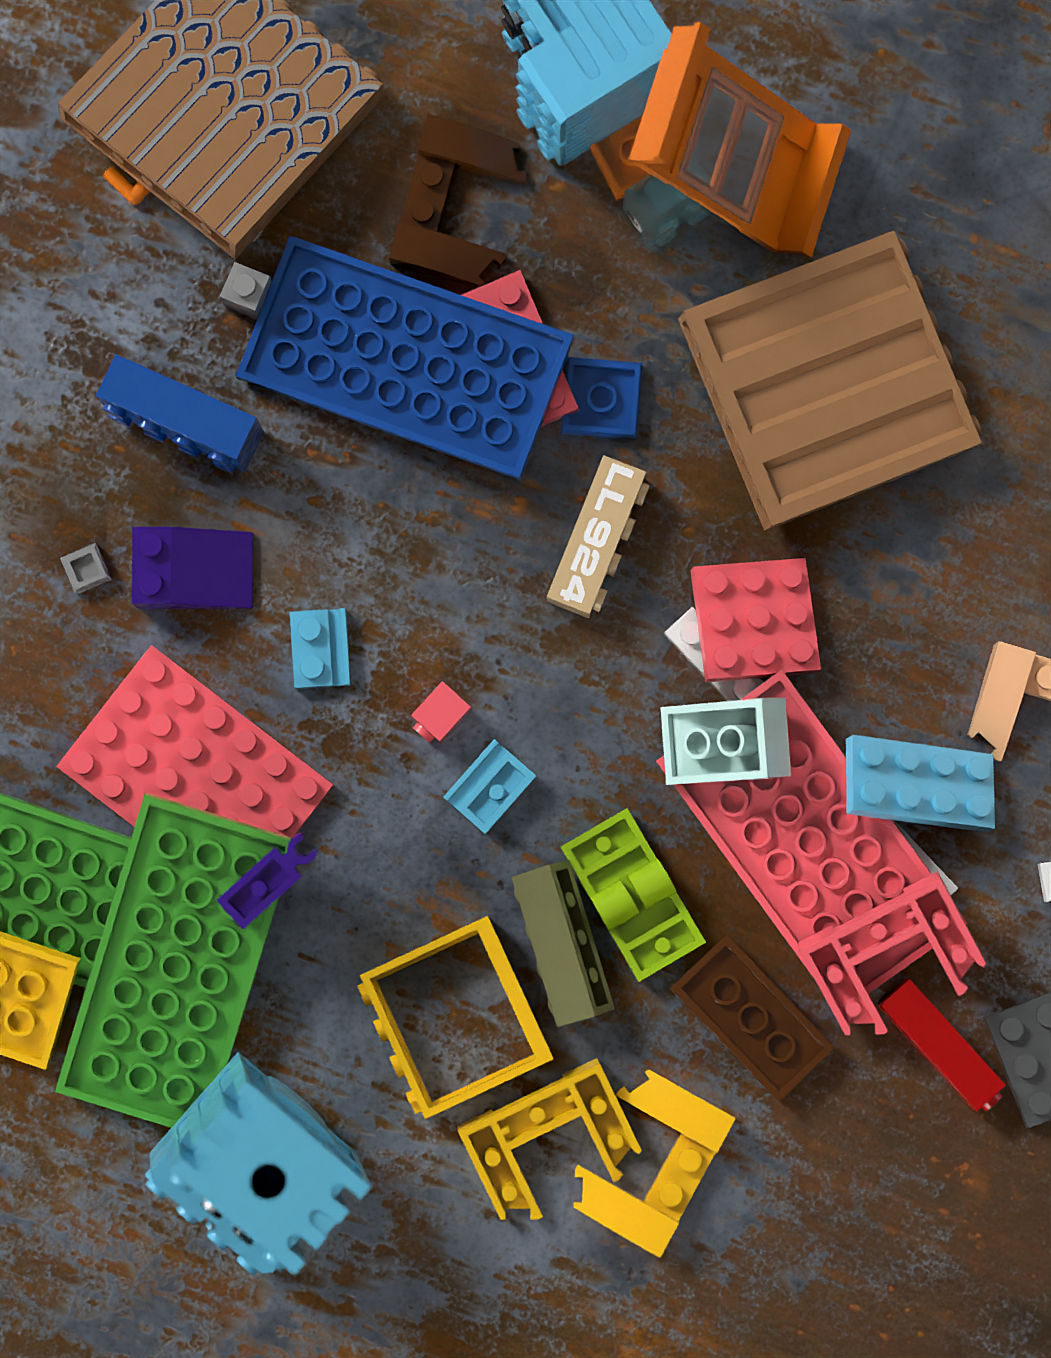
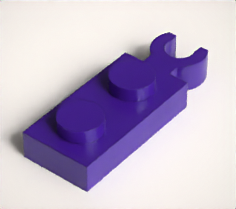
M302 832L292 837L285 854L275 846L216 900L242 929L247 927L303 876L296 867L298 864H308L315 859L318 854L316 847L306 855L300 854L297 851V843L305 836Z

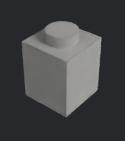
M234 262L220 294V299L225 308L257 320L272 280L269 275Z

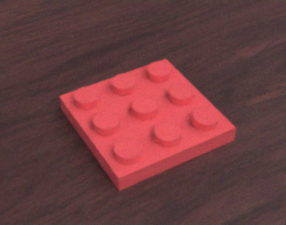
M806 558L695 566L691 569L705 682L772 677L780 670H783L787 676L818 673L821 670Z

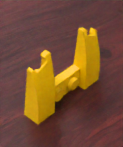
M597 1058L562 1074L563 1078L494 1112L490 1109L457 1125L458 1133L500 1220H506V1209H530V1220H538L543 1217L512 1149L582 1116L613 1182L618 1181L623 1175L622 1171L616 1166L629 1149H633L637 1154L642 1151Z
M648 1069L645 1073L649 1080L630 1093L623 1086L617 1091L615 1096L680 1132L675 1144L644 1201L577 1164L575 1177L583 1178L582 1202L574 1201L573 1207L661 1258L679 1224V1219L736 1118Z

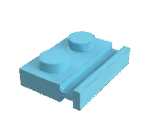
M346 609L290 612L294 688L310 689L351 686Z
M494 739L443 798L486 835L531 784L536 775Z

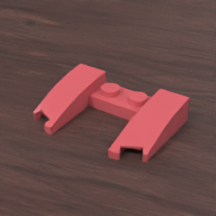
M938 871L904 888L903 894L836 928L831 925L798 942L799 951L845 1035H850V1024L875 1023V1034L888 1032L855 965L924 931L958 996L964 994L968 989L967 984L961 979L972 964L977 962L983 968L986 965L977 944Z

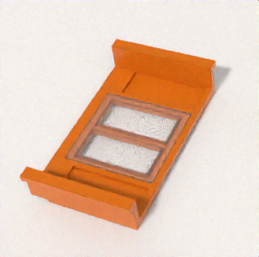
M695 22L694 26L674 27L668 47L663 50L628 160L739 229L738 231L772 253L802 254L805 257H812L851 129L844 124L815 123L709 48L706 43L711 29L702 22Z

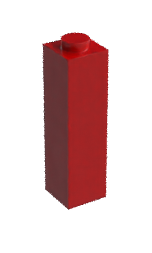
M910 979L902 980L876 1004L971 1110L978 1112L983 1108L984 1111H987L1002 1098V1094L999 1091L1006 1086L1005 1083Z

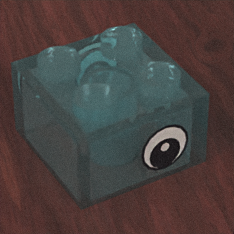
M692 154L687 171L709 184L710 179ZM651 174L625 191L623 213L647 249L656 243L659 247L667 244L677 236V229L686 223L693 226L709 215L708 209Z

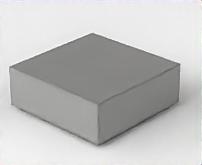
M96 543L60 558L76 594L112 580Z

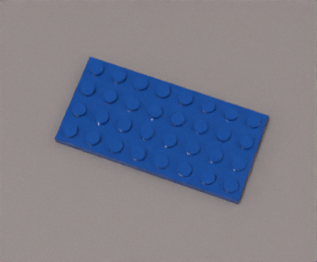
M290 236L235 376L241 381L521 480L575 338L573 334Z

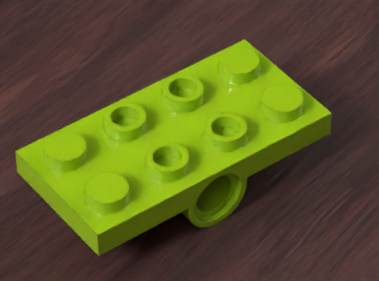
M628 808L560 847L567 860H570L572 869L638 982L706 943L677 894L667 872L656 858Z

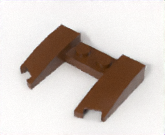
M427 114L401 221H398L389 255L390 265L475 287L484 286L485 282L479 276L492 261L501 267L506 260V253L439 233L441 219L455 167L526 185V171H517L513 151L520 150V144L476 127Z

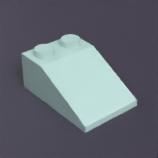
M760 698L661 707L666 785L791 776L785 698Z

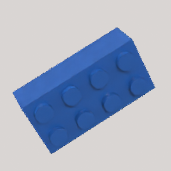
M115 354L96 394V397L104 406L102 410L108 413L109 418L127 427L130 426L131 422L138 424L137 426L144 429L143 433L163 443L167 437L179 445L178 449L195 458H199L200 453L207 455L209 459L213 460L212 464L232 474L235 468L244 473L246 472L264 433L257 417Z

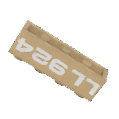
M603 455L548 592L546 602L586 618L590 617L592 610L600 612L608 592L601 587L607 574L613 577L622 557V555L615 552L621 539L629 540L636 522L635 519L629 517L635 504L642 506L650 487L649 484L644 483L646 471Z

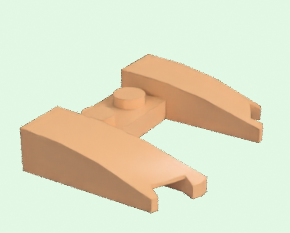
M1001 641L993 645L967 735L970 739L977 733L982 735L995 748L991 754H993V760L1001 762L1023 694L1051 701V659L1036 655L1034 651Z

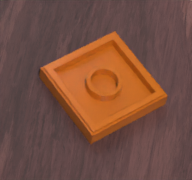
M642 116L599 143H594L590 146V150L616 201L659 181V179L628 160Z

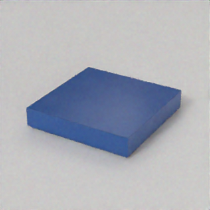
M567 357L565 377L579 411L562 416L561 434L636 440L643 363Z

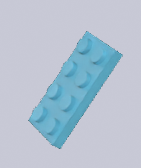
M851 735L846 739L847 814L990 832L995 829L993 754Z

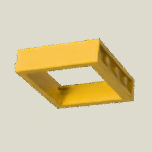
M489 916L360 975L363 983L357 985L361 993L362 1000L366 1007L373 1004L379 1019L373 1021L382 1042L390 1041L395 1052L394 1055L389 1057L398 1078L406 1077L411 1088L410 1091L406 1092L407 1099L415 1114L422 1112L425 1119L554 1059ZM479 934L534 1054L432 1101L378 980Z

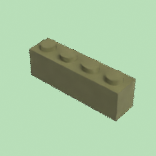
M570 860L550 864L513 876L515 898L520 904L526 923V934L533 946L537 960V971L543 979L549 999L548 1007L554 1016L556 1026L560 1027L614 1010L613 1001Z

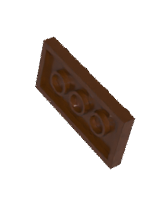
M727 934L670 987L681 1001L778 1102L835 1049L826 1037Z

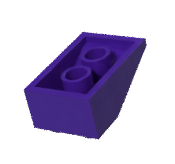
M132 527V604L138 609H253V532L185 527Z

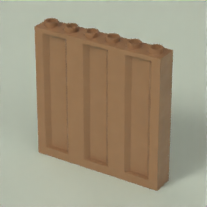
M895 231L888 232L684 310L678 318L764 531L969 451L982 443L980 439L982 430L979 421L974 415H970L965 403L967 401L965 387L960 380L955 379L951 369L953 364L951 353L946 345H941L936 332L938 330L936 317L925 306L922 298L924 293L922 283L916 274H912L907 262L909 260L908 249L902 239L898 240Z

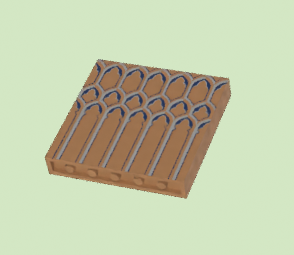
M155 0L58 102L60 119L236 260L381 101L383 84L379 76L368 67L362 68L353 61L350 53L339 44L333 45L324 38L321 30L310 21L304 22L295 15L292 7L285 0Z

